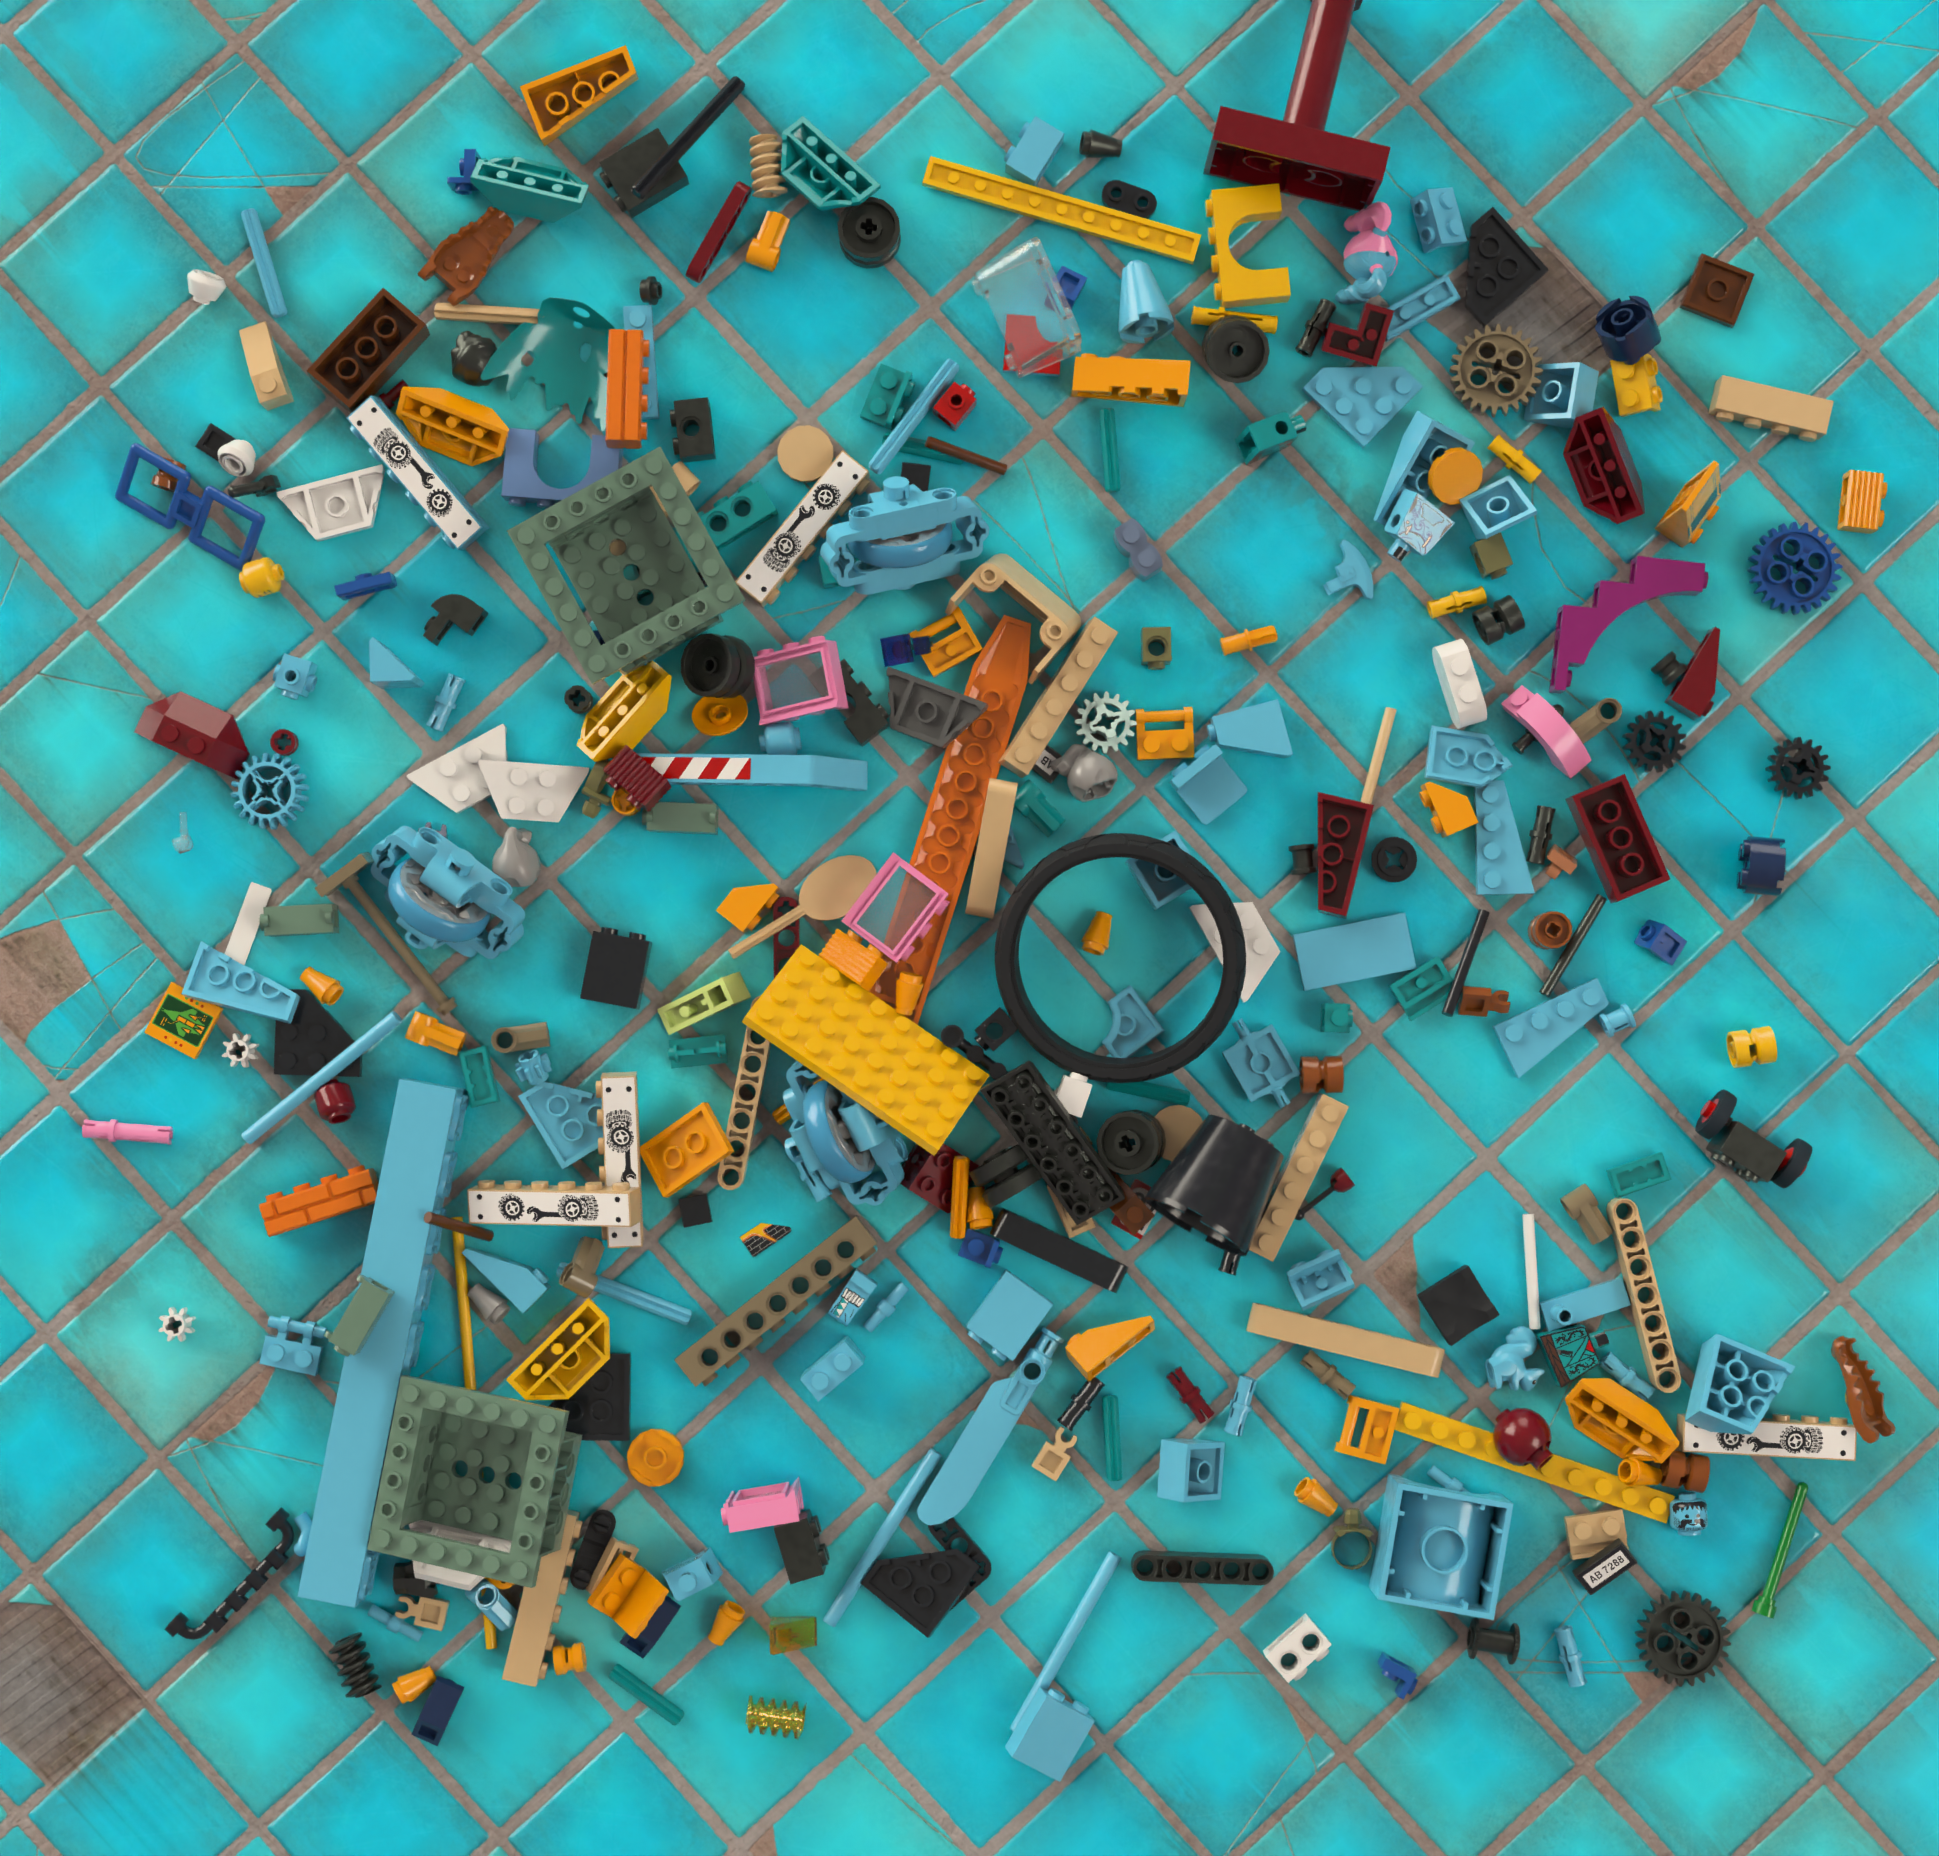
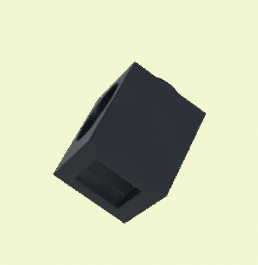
M999 1007L974 1030L978 1034L974 1039L985 1051L989 1047L992 1051H995L1018 1029L1009 1016ZM991 1023H998L1003 1029L1002 1036L997 1040L990 1039L986 1034V1028Z

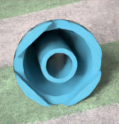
M1141 260L1130 261L1122 269L1118 322L1120 338L1122 341L1135 344L1145 343L1144 338L1154 337V341L1160 340L1174 330V318L1149 264Z

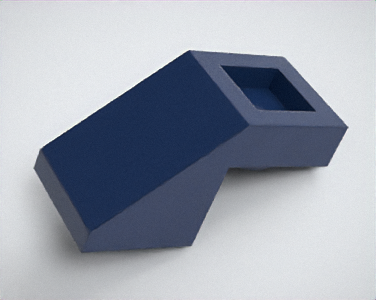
M666 1595L664 1602L657 1608L648 1621L646 1628L639 1636L634 1639L626 1632L619 1643L643 1659L656 1644L681 1606Z
M438 1676L411 1735L438 1746L464 1687L452 1680Z

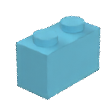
M1035 116L1031 124L1028 122L1024 124L1018 136L1021 138L1016 147L1011 146L1004 157L1006 162L1005 172L1019 181L1032 186H1037L1064 141L1063 132Z

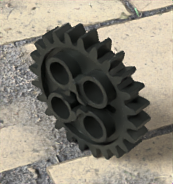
M1686 1590L1683 1591L1681 1598L1675 1591H1672L1670 1600L1661 1594L1660 1599L1662 1603L1658 1605L1651 1600L1650 1603L1653 1610L1651 1612L1646 1609L1642 1610L1647 1619L1637 1620L1643 1627V1630L1635 1631V1635L1642 1638V1641L1637 1642L1635 1646L1638 1649L1645 1650L1639 1655V1658L1641 1660H1649L1645 1667L1649 1671L1655 1669L1654 1675L1658 1679L1665 1674L1664 1681L1667 1684H1670L1675 1678L1676 1684L1679 1687H1682L1684 1679L1687 1680L1689 1685L1694 1686L1696 1677L1705 1683L1704 1674L1706 1672L1714 1677L1715 1672L1712 1667L1714 1665L1723 1667V1664L1718 1660L1719 1657L1729 1656L1722 1650L1723 1646L1731 1645V1642L1723 1638V1636L1731 1633L1730 1630L1721 1627L1727 1620L1723 1616L1717 1617L1721 1610L1716 1606L1710 1608L1712 1602L1707 1598L1701 1602V1595L1695 1593L1691 1599L1690 1593ZM1678 1612H1684V1621L1678 1625L1674 1624V1615ZM1662 1623H1667L1680 1634L1686 1636L1697 1646L1701 1647L1704 1653L1699 1654L1686 1643L1680 1641L1673 1634L1662 1627ZM1707 1628L1708 1637L1704 1641H1698V1632L1701 1629ZM1667 1635L1669 1638L1668 1644L1663 1648H1658V1639L1661 1636ZM1691 1652V1662L1681 1665L1682 1655Z

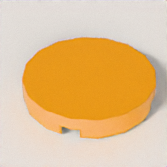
M1457 447L1450 448L1444 451L1445 454L1441 457H1437L1428 472L1429 489L1432 490V493L1438 500L1449 505L1461 504L1459 499L1477 491L1482 482L1483 475L1480 459L1471 451Z
M649 1429L641 1432L631 1442L627 1451L629 1471L638 1482L648 1487L671 1483L679 1475L684 1465V1450L681 1442L673 1433L664 1429Z

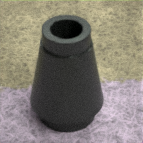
M1092 129L1089 132L1083 131L1079 146L1080 154L1086 155V158L1120 157L1122 140Z

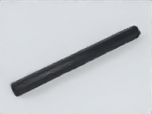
M737 76L731 78L633 184L631 189L633 195L638 199H644L744 90V81Z

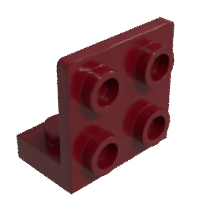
M944 1143L935 1156L918 1144H915L908 1155V1159L902 1164L905 1175L900 1184L946 1213H950L953 1160L955 1156L963 1155ZM971 1160L969 1161L970 1173L979 1167L978 1164ZM969 1175L968 1185H969V1183H970L971 1180H972V1178H971L970 1175Z

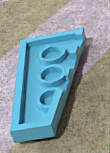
M1493 780L1482 788L1474 787V813L1479 822L1474 825L1476 895L1535 894L1504 780Z
M202 941L181 993L186 998L289 1024L292 1022L300 1000L298 994L258 974L253 969L240 964Z
M1594 978L1492 1026L1516 1078H1520L1608 1006L1609 1002L1598 979Z

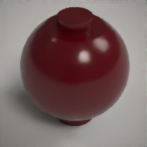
M1516 1408L1512 1411L1506 1409L1496 1417L1495 1421L1497 1424L1493 1431V1442L1498 1454L1505 1461L1516 1466L1531 1464L1538 1470L1554 1456L1549 1450L1552 1440L1550 1427L1539 1413L1527 1408Z

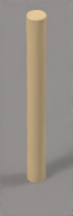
M1385 708L1360 802L1372 804L1396 709Z

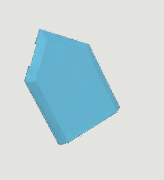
M1431 726L1425 779L1482 788L1513 766L1508 758L1504 757L1495 747L1494 741L1487 734Z

